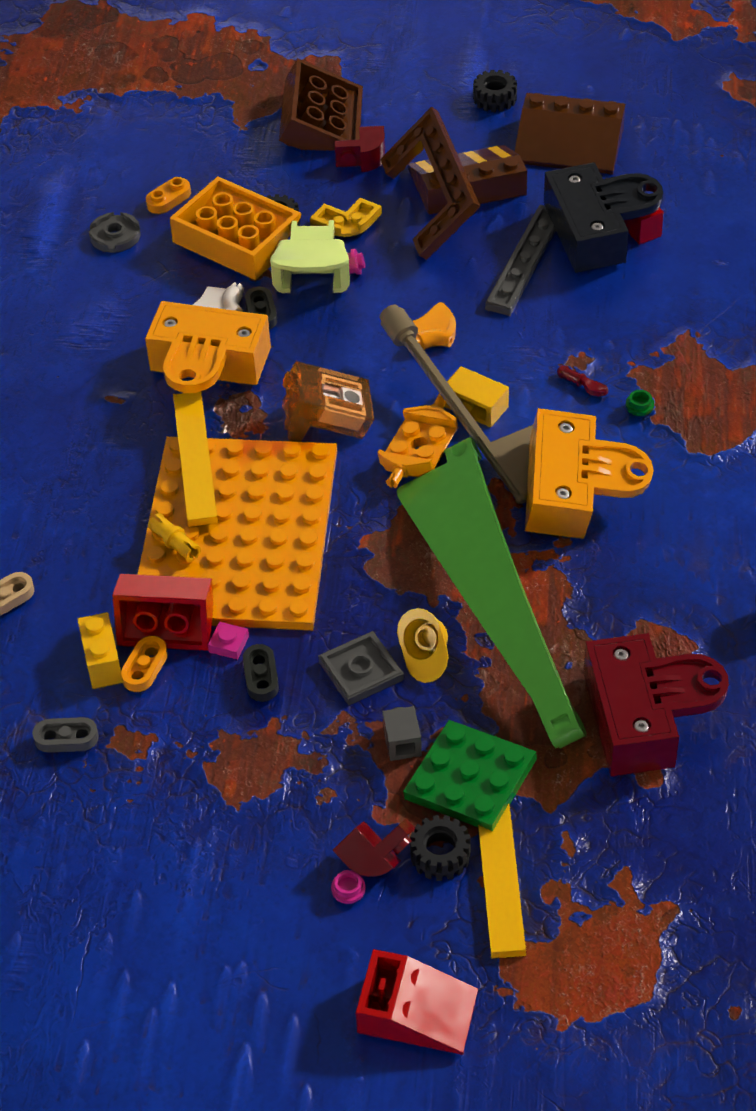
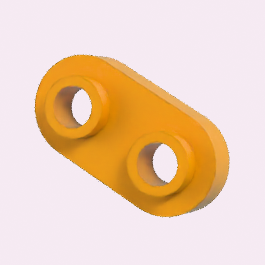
M174 177L148 193L146 196L148 211L154 214H163L188 199L191 195L190 182L182 177Z
M148 636L138 641L121 670L123 685L129 691L142 692L153 684L168 656L166 644L161 638Z

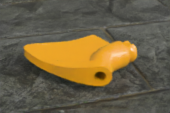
M437 303L424 316L413 320L418 328L416 340L424 350L435 346H452L456 336V321L453 313L444 303Z

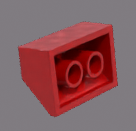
M136 574L119 575L112 594L117 646L135 647L142 638L156 636L165 642L168 649L209 651L208 643L211 639L213 615L212 578Z

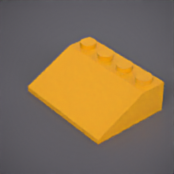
M217 176L170 217L172 242L251 279L257 280L271 267L270 258L276 250L279 241L289 238L292 221H297L298 223L301 218V212Z

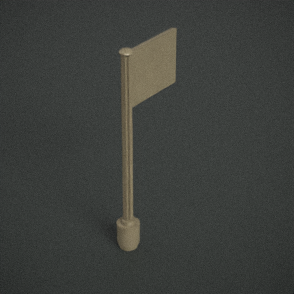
M395 304L386 307L379 316L381 326L396 346H406L513 494L515 502L517 504L526 503L529 445L533 425L490 442L416 340L418 328L406 311Z

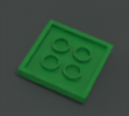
M448 720L404 789V799L475 827L479 825L493 831L508 804H511L536 762V751Z

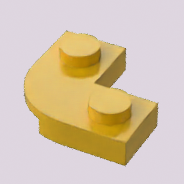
M359 198L345 212L324 203L310 217V226H328L329 220H334L335 236H355L366 231L380 217L382 206Z

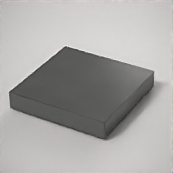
M374 631L318 655L320 665L348 706L404 680V673Z

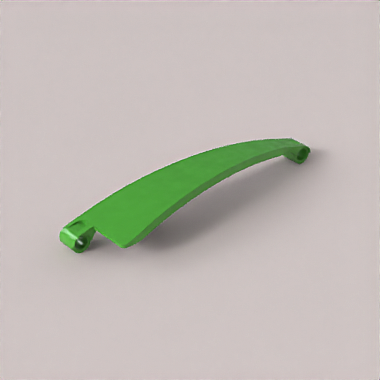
M468 437L444 450L447 463L400 486L396 490L397 496L472 612L532 698L555 748H563L587 736V733L566 694L520 581L479 461L482 460L481 453L472 437Z

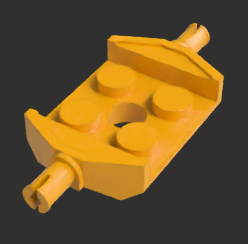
M440 393L432 405L404 408L403 415L405 420L386 451L378 450L380 464L386 471L392 472L386 480V484L389 487L397 488L402 477H420L435 469L444 450L458 429L457 419L454 415L444 410L447 403Z

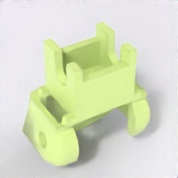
M329 220L328 226H297V221H292L290 240L279 241L276 250L270 258L272 284L276 291L291 293L292 274L334 273L333 293H342L350 286L349 257L344 242L340 239H334V220Z

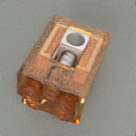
M298 361L294 363L290 371L285 373L283 387L286 388V395L283 399L282 408L286 414L284 427L288 432V441L301 442L310 426L363 439L374 421L368 379Z

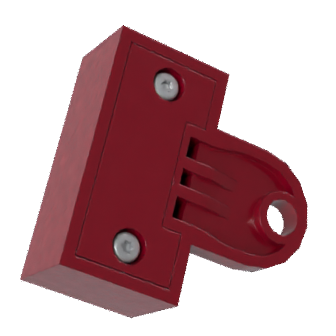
M649 633L585 642L583 674L610 776L675 768L679 734L674 717L703 714L719 707L724 702L729 687L728 674L724 667L713 658L702 654H683L656 658ZM705 678H715L720 683L709 685L703 680Z

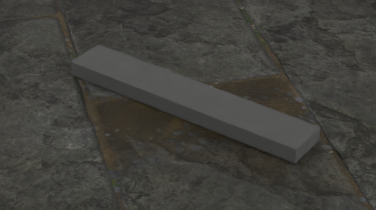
M544 205L538 206L485 302V310L511 316L556 232Z

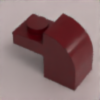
M384 126L359 127V140L335 141L336 167L361 166V172H368L382 164L380 159L385 155Z
M405 819L381 840L368 824L363 821L333 851L352 871L363 876H380L389 872L401 862L394 852L398 855L412 841L408 835L415 827Z

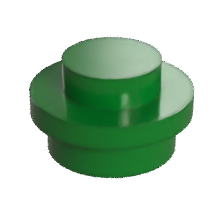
M635 390L626 399V409L633 415L645 416L653 411L654 400L649 392Z

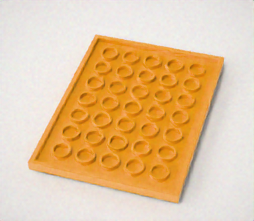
M166 436L149 520L154 517L160 522L155 514H163L174 526H180L185 530L186 536L201 547V553L197 559L190 553L189 555L193 557L194 561L187 562L175 549L166 547L163 539L147 527L137 575L212 578V626H217L219 622L248 628L313 631L336 466L337 443L207 438L218 523L188 527L178 437Z

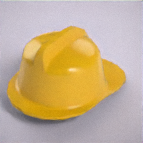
M421 608L411 609L402 615L397 628L398 640L410 675L417 681L423 683L434 682L442 676L447 668L449 659L447 629L428 610Z

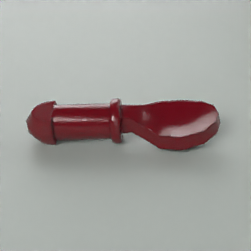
M565 365L557 369V374L561 379H567L579 387L583 385L586 392L590 395L601 397L609 392L606 385L587 378L584 373L580 374Z

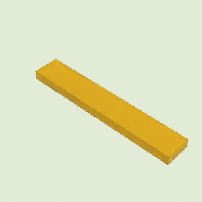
M202 393L173 394L188 527L218 523Z
M509 803L493 831L478 825L491 959L526 956Z

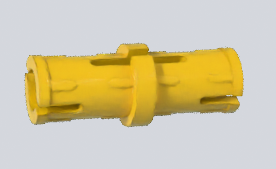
M161 513L155 514L160 522L154 517L149 520L148 528L163 539L166 547L175 549L187 562L194 561L193 557L189 555L190 553L196 559L201 553V547L186 536L183 528L174 526Z

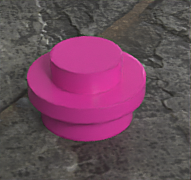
M354 248L351 249V252L347 253L349 257L350 274L356 273V275H361L362 269L365 268L362 252L358 253Z
M344 870L338 873L331 884L332 895L337 901L344 904H352L359 901L364 896L366 890L364 879L352 870Z

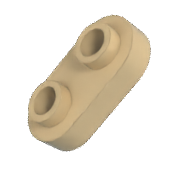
M15 572L0 580V616L33 596L34 585L30 575L24 572Z

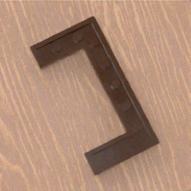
M430 107L380 159L386 175L394 179L423 149L427 153L448 204L413 238L419 256L425 260L436 252L481 207L442 118L433 107Z

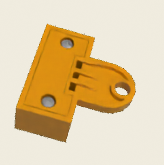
M161 301L145 337L150 371L163 372L167 385L183 393H197L207 390L217 380L257 385L271 349L268 315ZM187 377H192V378H194V379H192V380H190V381H183V380H182V379L187 378Z
M538 408L530 435L525 531L584 539L593 513L594 494L618 498H633L643 494L652 480L654 472L652 461L645 452L636 446L595 439L596 416ZM639 469L643 471L645 475L637 476L633 474L631 470Z

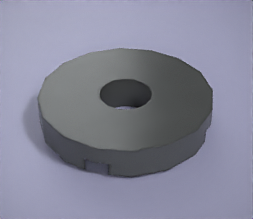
M114 212L103 214L90 224V242L96 249L103 252L115 253L130 249L138 243L141 237L138 220L134 216L120 212L121 215H114Z

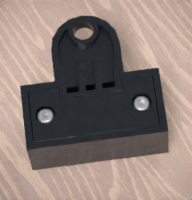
M595 162L545 172L544 206L554 224L575 273L626 263L629 231L624 220L643 217L658 210L663 201L662 185L655 178L640 173L603 179ZM645 191H651L654 193L648 194L645 193Z

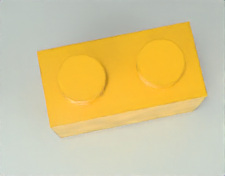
M460 366L447 381L474 420L490 428L509 407V387L475 371ZM446 404V405H445V408H448V409L451 410V408L448 406V404Z
M105 612L77 618L92 689L123 683L109 613Z

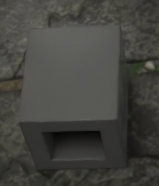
M395 707L391 710L382 711L383 731L389 760L394 761L422 756L421 734L415 707Z

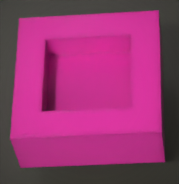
M219 622L208 643L209 653L238 660L249 638L248 629Z

